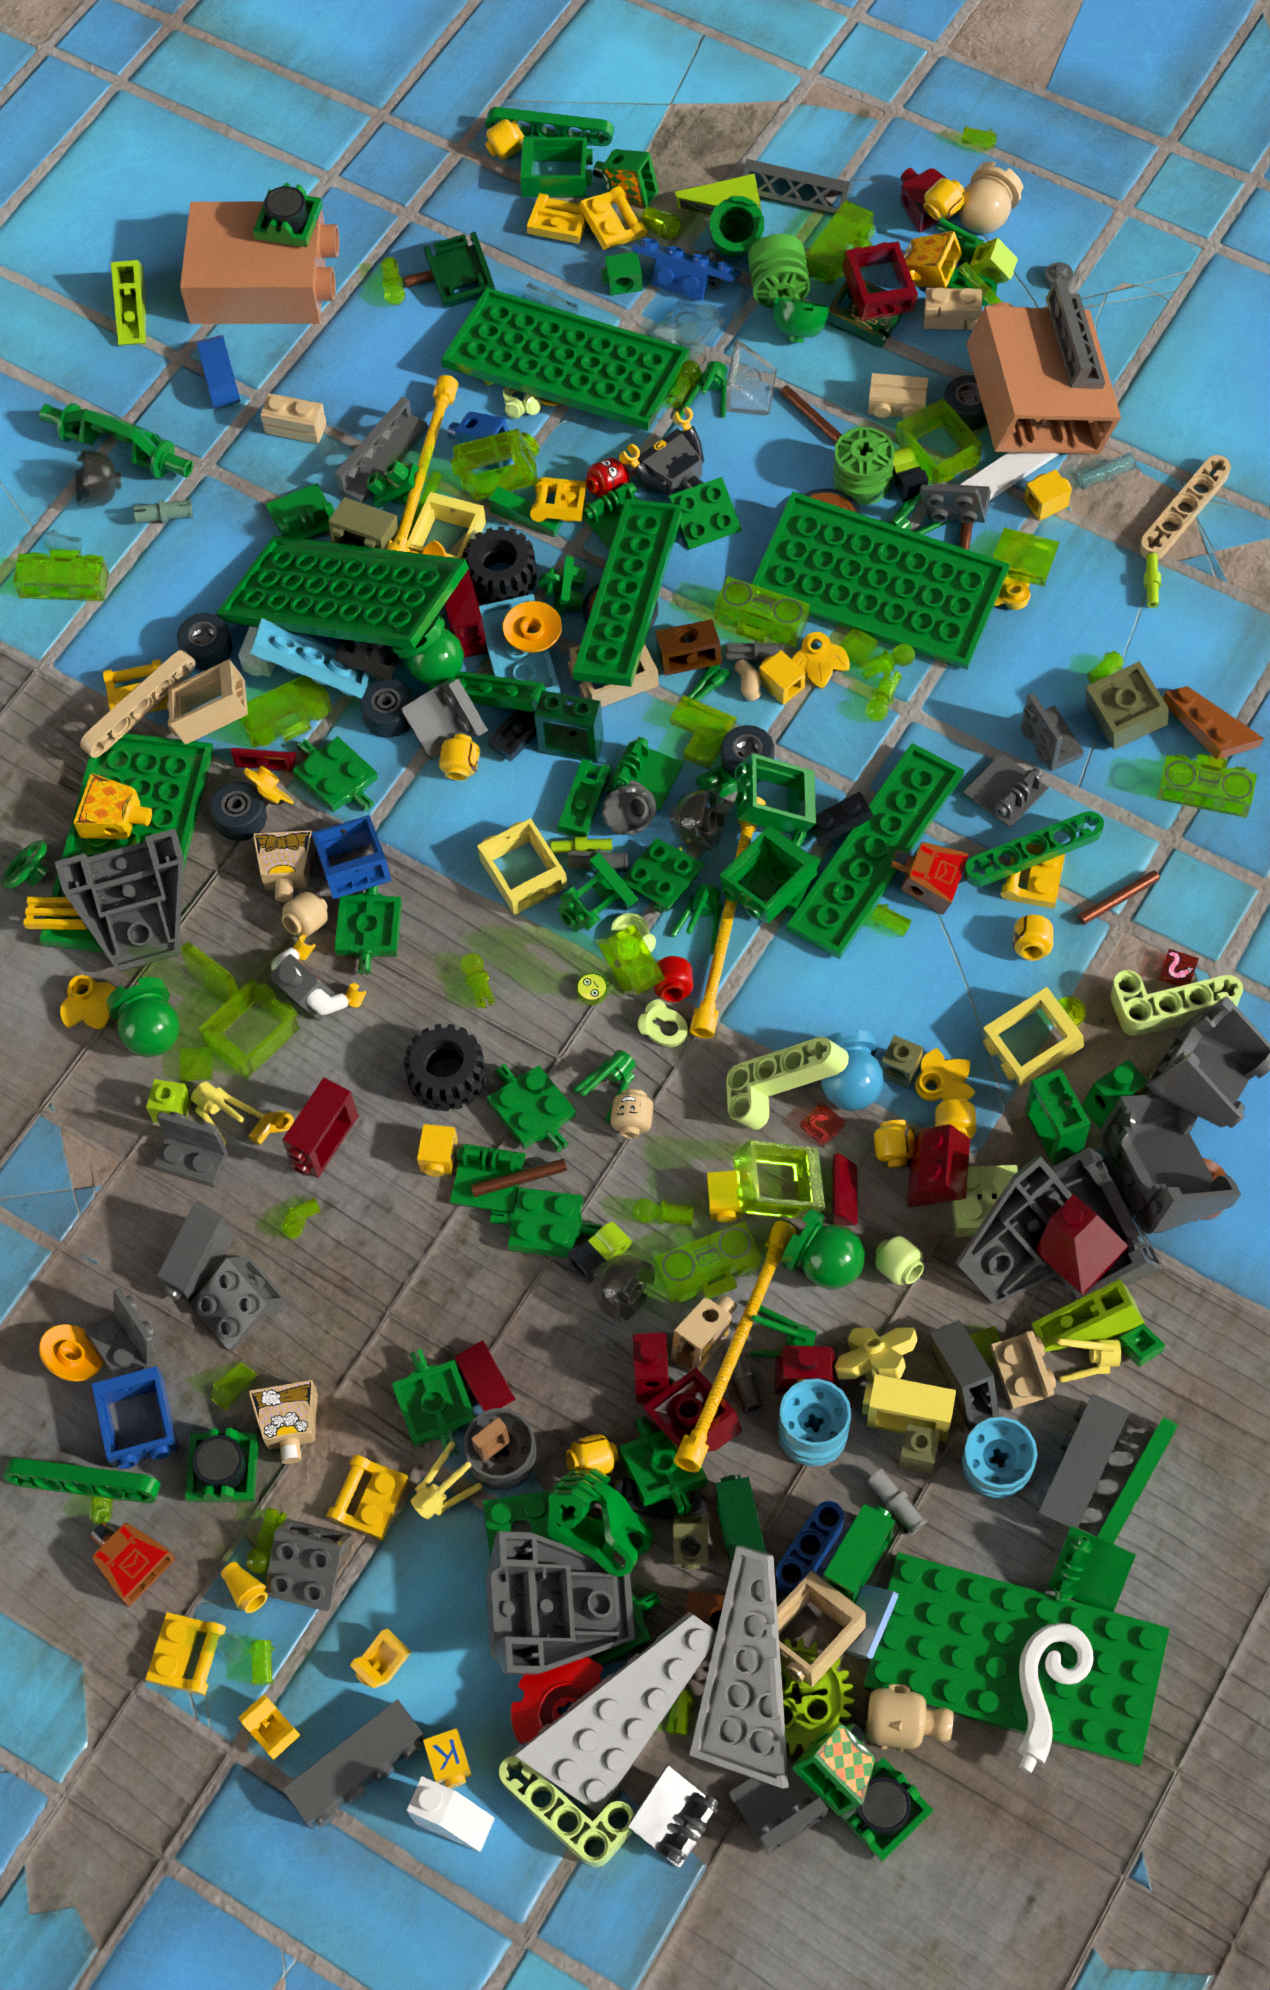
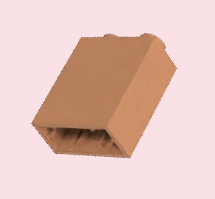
M264 201L190 202L180 290L190 324H320L322 301L335 300L336 282L334 268L325 267L326 258H338L339 256L338 225L325 224L321 209L308 247H301L254 238L253 230Z
M1001 302L984 307L966 345L995 452L1100 454L1121 419V415L1090 310L1084 309L1105 380L1103 389L1070 387L1048 306L1043 308L1014 307L1010 303ZM1090 373L1087 378H1094V376Z

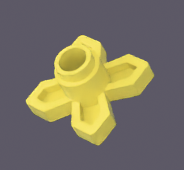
M872 1328L852 1329L847 1339L850 1352L839 1356L835 1364L838 1379H857L865 1374L867 1381L871 1382V1385L874 1383L875 1374L900 1379L906 1367L902 1355L913 1351L918 1340L915 1328H895L881 1337Z

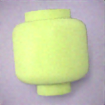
M896 1236L890 1240L886 1239L877 1247L876 1268L894 1284L914 1283L923 1273V1253L906 1238Z

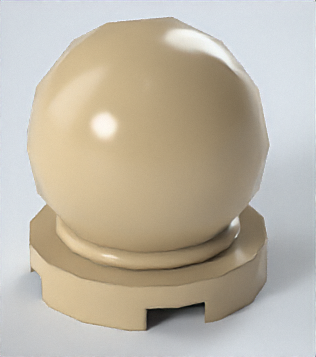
M984 162L977 167L972 175L971 183L964 188V205L958 210L961 223L973 233L989 234L995 232L1006 223L1011 210L1020 202L1022 198L1021 192L1024 189L1023 184L1010 168L1004 171L1001 168L995 167L996 162Z

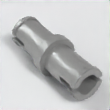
M883 1469L876 1472L866 1482L886 1505L884 1509L894 1514L909 1532L910 1536L927 1523V1520L920 1515L907 1499L909 1495L905 1491L901 1492Z

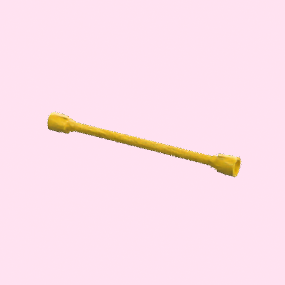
M442 375L437 378L432 395L435 397V408L417 466L419 469L414 475L415 486L409 492L397 535L393 541L390 540L386 548L388 550L410 552V549L407 547V538L445 410L448 404H453L458 389V382L452 376Z
M757 797V804L766 805L762 798ZM737 820L741 824V834L735 859L750 845L757 825ZM727 898L725 899L703 1001H701L698 1009H694L689 1030L692 1035L703 1039L714 1037L719 1011L715 1010V998L737 907V901L732 902Z
M784 1221L774 1222L765 1243V1246L768 1247L766 1260L710 1390L703 1411L690 1436L684 1435L674 1458V1463L685 1471L698 1472L709 1448L705 1443L707 1433L754 1321L751 1320V1316L757 1315L778 1262L781 1261L793 1233L795 1235L798 1234L797 1229L790 1223Z

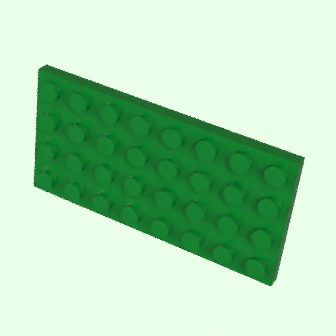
M486 287L441 358L442 367L648 431L690 357V349Z
M792 491L750 588L753 597L774 604L782 599H794L802 606L803 614L968 670L1010 570V564ZM786 600L778 604L779 606L800 612L799 605L793 601Z
M273 535L216 614L227 623L258 627L261 619H265L290 632L415 649L469 567L466 559Z
M125 733L101 756L96 758L90 756L61 860L84 853L87 857L145 842L146 836L176 829L184 857V872L214 752L213 744L192 741L185 745L180 739ZM90 774H96L134 788L140 800V806L152 809L150 824L148 826L133 824L130 836L127 839L80 838L73 822ZM57 874L51 897H66L62 891ZM46 916L45 919H81V917L65 916L64 918H53L52 916ZM88 928L87 930L42 929L40 942L44 946L105 953Z
M900 1552L897 1553L888 1590L897 1593L898 1599L874 1656L870 1659L863 1689L874 1691L878 1688H889L890 1684L905 1685L910 1687L911 1692L919 1693L924 1697L926 1707L932 1709L947 1708L953 1712V1715L1025 1735L1028 1726V1715L1019 1679V1663L1022 1651L1029 1638L1040 1628L1055 1623L1071 1624L1081 1630L1090 1641L1093 1650V1664L1088 1675L1079 1683L1070 1685L1060 1684L1051 1678L1045 1668L1047 1655L1051 1651H1058L1061 1655L1060 1663L1062 1667L1072 1669L1077 1663L1075 1649L1068 1643L1054 1642L1042 1653L1038 1664V1679L1051 1717L1052 1743L1137 1768L1141 1766L1170 1628L1072 1600L1063 1603L1056 1600L1054 1595Z

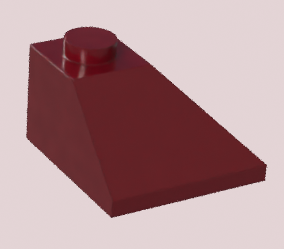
M1073 1194L1050 1218L1035 1252L1084 1296L1129 1247L1094 1211Z
M695 1367L646 1403L643 1409L674 1446L679 1449L684 1435L690 1436L691 1431L695 1429L713 1385ZM723 1397L707 1433V1440L705 1442L709 1446L707 1452L718 1450L742 1432L736 1411Z

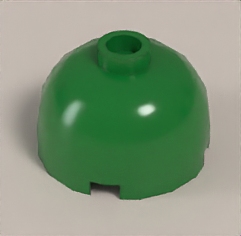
M775 297L773 307L775 326L780 332L788 335V341L803 343L804 338L817 336L825 327L829 313V307L826 305L804 300L797 301L790 298Z

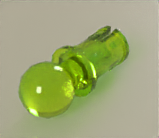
M388 257L380 263L383 271L382 287L385 290L384 298L388 304L397 306L405 300L404 283L399 275L398 261L393 257Z
M685 361L680 368V373L676 375V380L665 400L669 405L672 399L676 397L671 407H681L687 393L694 389V382L700 378L702 370L696 361Z
M905 643L897 645L891 654L885 649L883 654L859 662L860 669L865 670L861 673L864 679L867 680L888 670L894 672V665L896 664L901 667L909 666L914 661L915 651L912 646Z
M885 669L878 688L873 690L871 694L873 700H870L866 705V715L873 722L883 721L889 712L887 705H892L894 702L893 695L899 682L902 680V675L896 670L891 679L890 675L893 669Z
M467 953L460 961V968L467 975L465 983L471 987L476 1007L481 1009L487 1008L485 1000L487 999L491 1006L495 1003V997L488 983L489 974L483 970L484 960L479 954Z
M640 1198L634 1203L632 1214L641 1223H650L655 1218H658L659 1225L674 1223L692 1226L694 1205H678L666 1203V1200H662L661 1206H657L651 1199Z
M266 1508L257 1536H253L252 1540L258 1543V1545L250 1550L246 1556L247 1567L253 1573L262 1574L268 1571L271 1557L270 1549L273 1546L275 1530L287 1518L286 1513L281 1512L279 1514L280 1510Z

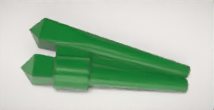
M720 664L710 666L683 703L689 708L714 689L725 683L730 678V670L724 668L721 670Z

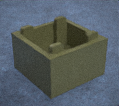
M344 497L329 520L331 543L386 549L390 540L393 541L397 535V516Z
M1140 661L1086 686V705L1113 750L1168 725V706Z

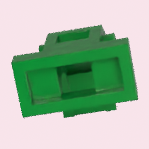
M600 852L588 862V865L597 875L578 891L573 886L560 897L563 903L556 909L564 924L571 927L575 933L582 927L588 931L601 920L598 914L616 899L626 910L630 909L639 900ZM593 888L603 902L590 912L579 898Z

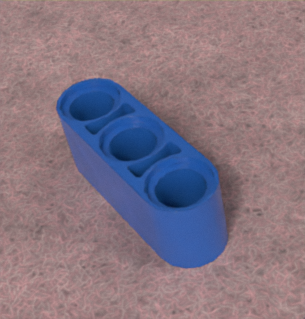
M220 335L196 341L213 407L218 408L241 402L224 336Z
M834 1501L821 1502L814 1509L776 1568V1586L782 1594L788 1596L811 1571L816 1572L841 1534L844 1525V1511L838 1503ZM824 1514H832L837 1518L838 1522L834 1526L827 1527L820 1522L819 1518ZM813 1542L819 1547V1551L816 1554L807 1555L800 1547L803 1543ZM787 1570H794L800 1574L801 1578L796 1583H787L783 1580L782 1574Z

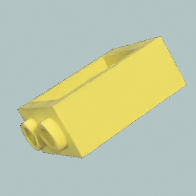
M430 492L408 539L407 547L410 551L422 554L425 548L423 546L436 519L469 528L458 555L446 553L447 557L462 559L464 548H468L467 542L470 539L475 540V534L478 532L482 533L486 524L484 506Z
M531 818L524 822L514 823L508 830L498 835L489 836L481 844L477 845L481 863L514 915L568 888L565 871ZM530 842L548 871L510 889L493 860Z
M1048 987L983 1027L985 1039L982 1042L991 1056L997 1054L1003 1062L1000 1067L1009 1081L1015 1079L1020 1087L1084 1047L1082 1033ZM1041 1008L1063 1040L1023 1066H1020L999 1037V1034Z
M875 1374L873 1385L866 1384L862 1414L868 1415L866 1427L905 1434L906 1426L910 1424L941 1431L939 1441L946 1442L951 1424L956 1390Z

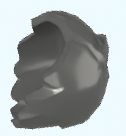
M631 780L628 784L616 788L608 795L603 803L602 817L605 820L606 826L610 827L615 833L622 835L638 834L645 830L655 817L657 808L654 796L640 783Z

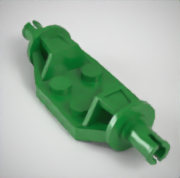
M70 403L64 410L44 404L40 410V420L57 426V434L62 441L67 442L74 439L93 446L100 433L109 434L123 442L132 443L131 463L149 469L151 475L156 478H162L168 470L185 478H188L192 473L193 461L175 455L174 443L167 439L162 440L158 434L106 414L89 409H81V406L76 403Z

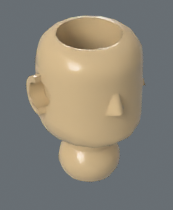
M890 1684L889 1688H878L871 1693L868 1705L866 1736L873 1744L882 1746V1749L893 1748L903 1752V1749L918 1748L922 1744L924 1735L932 1736L939 1742L951 1740L953 1712L950 1709L926 1710V1700L919 1693L911 1692L910 1687L901 1684Z

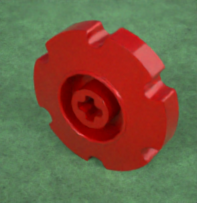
M586 1657L538 1675L525 1674L518 1684V1687L524 1692V1698L518 1702L513 1701L511 1704V1722L518 1742L520 1744L529 1742L539 1734L538 1731L547 1724H552L562 1716L561 1713L557 1712L559 1706L565 1707L567 1702H576L602 1681L600 1674L603 1671V1667Z

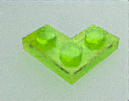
M683 695L670 717L671 725L693 734L683 752V759L710 770L721 752L722 740L736 726L737 717Z

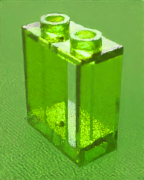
M943 398L896 423L895 442L900 448L906 446L912 448L916 461H918L921 469L925 470L929 478L928 481L932 485L933 483L940 484L952 480L956 474L965 469H972L981 460L983 443ZM942 426L963 451L937 465L916 440Z
M518 428L453 446L454 458L451 459L453 473L455 476H460L463 490L468 491L474 501L491 497L497 486L510 492L538 484L536 460ZM513 459L515 463L475 475L472 469Z
M635 923L621 925L595 940L624 995H638L665 980ZM616 960L619 961L621 965L620 967H616L614 965V962Z
M252 978L198 1028L203 1042L246 1080L300 1029L296 1019L298 1014L295 1009L287 1002L281 1004L275 998L276 994L265 983L259 985ZM255 1002H258L279 1020L281 1024L246 1055L227 1039L223 1033Z
M749 1140L734 1152L733 1166L737 1172L738 1181L736 1195L740 1201L741 1213L803 1219L810 1209L820 1212L825 1208L817 1147ZM756 1162L792 1166L796 1200L760 1197Z

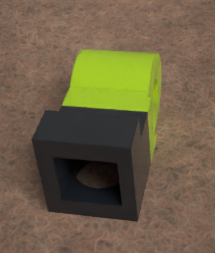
M910 446L894 450L892 478L904 503L907 499L913 500L920 493L921 485H928L929 478L925 470H922L918 461H916ZM918 485L917 490L908 492V488Z
M615 1222L607 1223L580 1247L577 1245L568 1252L569 1265L589 1285L617 1261L630 1247L632 1240Z

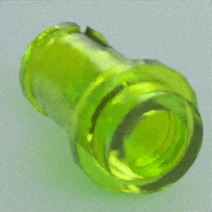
M965 126L961 141L962 144L984 147V150L988 151L995 148L997 133H994L993 129L984 131Z
M1116 651L1105 653L1103 660L1086 674L1088 675L1087 679L1092 684L1122 670V666L1125 664L1124 659Z
M879 903L870 920L875 922V926L878 927L880 924L904 937L912 923V919H908L889 909L888 904L882 905Z
M271 1640L251 1641V1648L247 1649V1653L251 1654V1685H269L274 1683L272 1677V1652H275V1647L272 1646Z
M682 1690L669 1710L665 1732L675 1735L679 1733L681 1736L688 1735L691 1705L696 1702L693 1699V1692Z

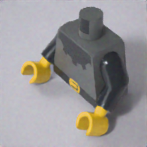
M689 407L683 408L686 420L680 418L678 411L673 415V421L678 426H682V431L677 428L641 455L638 447L634 444L627 446L631 457L625 451L620 453L619 460L621 463L632 466L631 471L645 489L660 493L664 492L669 496L704 483L700 478L705 459L695 426L690 425L693 413Z

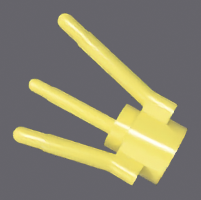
M203 1082L198 1085L191 1096V1101L197 1105L195 1112L204 1121L213 1125L215 1124L208 1114L209 1112L215 1114L221 1109L238 1122H243L244 1118L228 1106L225 1101L259 1119L264 1115L253 1107L227 1094L220 1087L215 1088L209 1082ZM221 1135L222 1140H223V1142H224V1144H225V1146H226L227 1143H226L225 1139L223 1138V1136Z
M1073 1339L1057 1340V1343L1062 1346L1089 1349L1090 1362L1097 1364V1367L1060 1376L1059 1381L1061 1383L1096 1374H1110V1367H1119L1121 1346L1119 1340L1106 1339L1097 1340L1096 1342Z
M454 1441L449 1442L424 1480L415 1488L417 1494L410 1500L415 1510L427 1520L435 1513L441 1516L448 1508L482 1489V1484L477 1483L443 1502L446 1499L444 1492L471 1467L470 1462H465L439 1487L434 1483L429 1486L455 1447Z

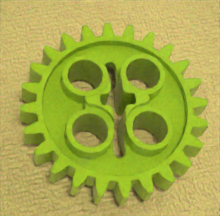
M800 1638L797 1647L793 1648L789 1639H785L784 1645L810 1665L820 1655L817 1653V1642L815 1641L809 1649L804 1648L803 1638ZM840 1658L835 1661L812 1688L803 1680L802 1682L794 1680L785 1670V1666L781 1664V1676L786 1681L785 1686L782 1688L783 1708L792 1716V1721L785 1725L786 1746H789V1754L792 1757L795 1754L796 1747H801L804 1753L821 1733L841 1724L839 1720L850 1721L851 1714L843 1708L853 1706L854 1700L844 1695L853 1691V1685L842 1683L849 1676L848 1670L837 1671L841 1664ZM793 1690H798L799 1695L803 1696L800 1704H795L794 1699L790 1698ZM819 1690H826L828 1692L827 1695L824 1696L809 1695L818 1692ZM813 1704H820L826 1709L827 1715L823 1719L815 1720L808 1715V1708Z

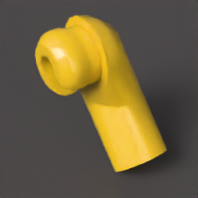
M286 1111L266 1113L248 1135V1138L260 1146L269 1133L289 1130L294 1122L293 1116Z

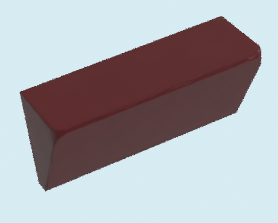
M231 748L230 751L237 768L258 769L260 766H263L268 770L292 772L295 768L297 757L296 752L249 748Z
M835 1153L832 1165V1224L856 1226L858 1224L857 1166L840 1153Z

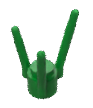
M940 218L939 223L941 224H936V229L943 233L955 232L957 239L960 240L959 245L962 251L958 262L968 265L970 259L972 260L977 245L985 243V241L979 239L978 236L964 231L944 218Z
M711 361L706 365L704 374L700 375L697 384L679 411L680 418L685 414L683 408L691 405L700 389L701 394H706L707 390L717 391L719 388L721 389L720 416L722 418L726 416L727 389L730 381L726 379L728 370L723 363Z
M921 493L913 500L907 499L888 523L910 530L912 526L906 517L922 500ZM936 521L915 532L924 535L951 521Z
M699 885L695 896H691L688 906L670 934L671 937H675L693 910L694 913L686 929L687 934L692 933L699 916L708 917L713 913L711 955H713L718 937L720 914L723 909V905L719 903L720 891L711 885Z
M618 1049L600 1067L575 1086L573 1090L576 1093L582 1090L580 1092L581 1096H586L607 1077L615 1083H618L619 1080L623 1081L616 1096L622 1094V1091L626 1090L635 1078L631 1071L636 1067V1062L628 1053ZM612 1105L605 1118L606 1123L611 1122Z
M760 1305L758 1312L780 1323L757 1315L751 1316V1320L788 1334L785 1346L814 1345L817 1331L809 1329V1326L799 1324ZM751 1350L750 1355L752 1357L777 1358L781 1350Z

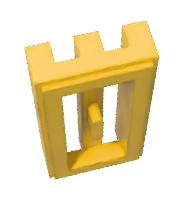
M27 897L28 908L25 909L26 919H24L23 923L26 929L87 930V926L82 919H34V916H52L53 918H64L65 916L80 917L67 897Z

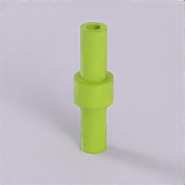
M1149 553L1146 555V573L1143 576L1144 588L1147 589V606L1149 608H1156L1159 606L1161 573L1158 572V555L1156 553Z
M586 836L575 837V840L551 841V851L553 853H568L570 850L598 851V849H601V851H612V838L588 839Z

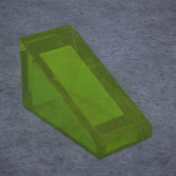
M242 1361L214 1383L211 1399L226 1411L255 1379L257 1373Z

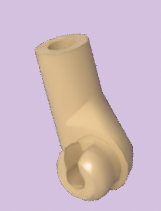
M740 660L735 664V671L741 676V693L748 701H755L761 694L759 690L761 676L746 660Z

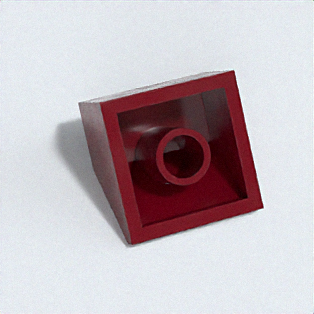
M951 1124L922 1129L915 1139L914 1157L910 1159L907 1206L916 1207L966 1199L970 1138Z

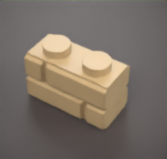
M926 288L924 329H974L982 313V289Z
M872 373L868 414L875 415L878 418H887L889 416L903 417L908 421L924 419L928 378Z
M270 393L267 395L261 411L265 434L316 444L320 442L326 427V417L322 403Z

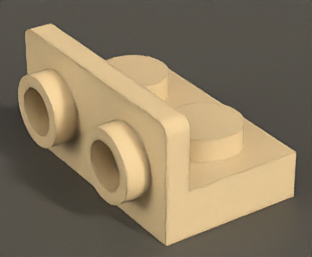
M1033 1330L989 1346L1011 1410L1048 1399L1055 1395L1053 1390L1056 1388L1054 1374L1050 1368L1046 1369L1042 1358V1356H1045L1044 1345L1039 1336L1035 1337Z

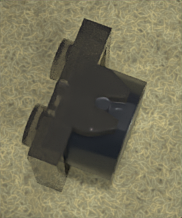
M344 639L337 650L335 661L342 663L346 668L360 669L368 672L376 679L391 680L401 664L402 658H399L394 653L393 646Z

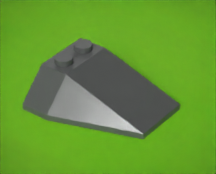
M176 829L146 836L145 842L87 857L84 853L55 861L62 891L118 972L179 956L184 857Z
M1039 1154L1012 1177L956 1261L957 1265L994 1306L1060 1275L1035 1250L1050 1218L1072 1194Z
M503 1531L496 1533L486 1573L489 1647L504 1674L538 1675L635 1640L630 1573L622 1577L613 1576L590 1556L534 1533Z

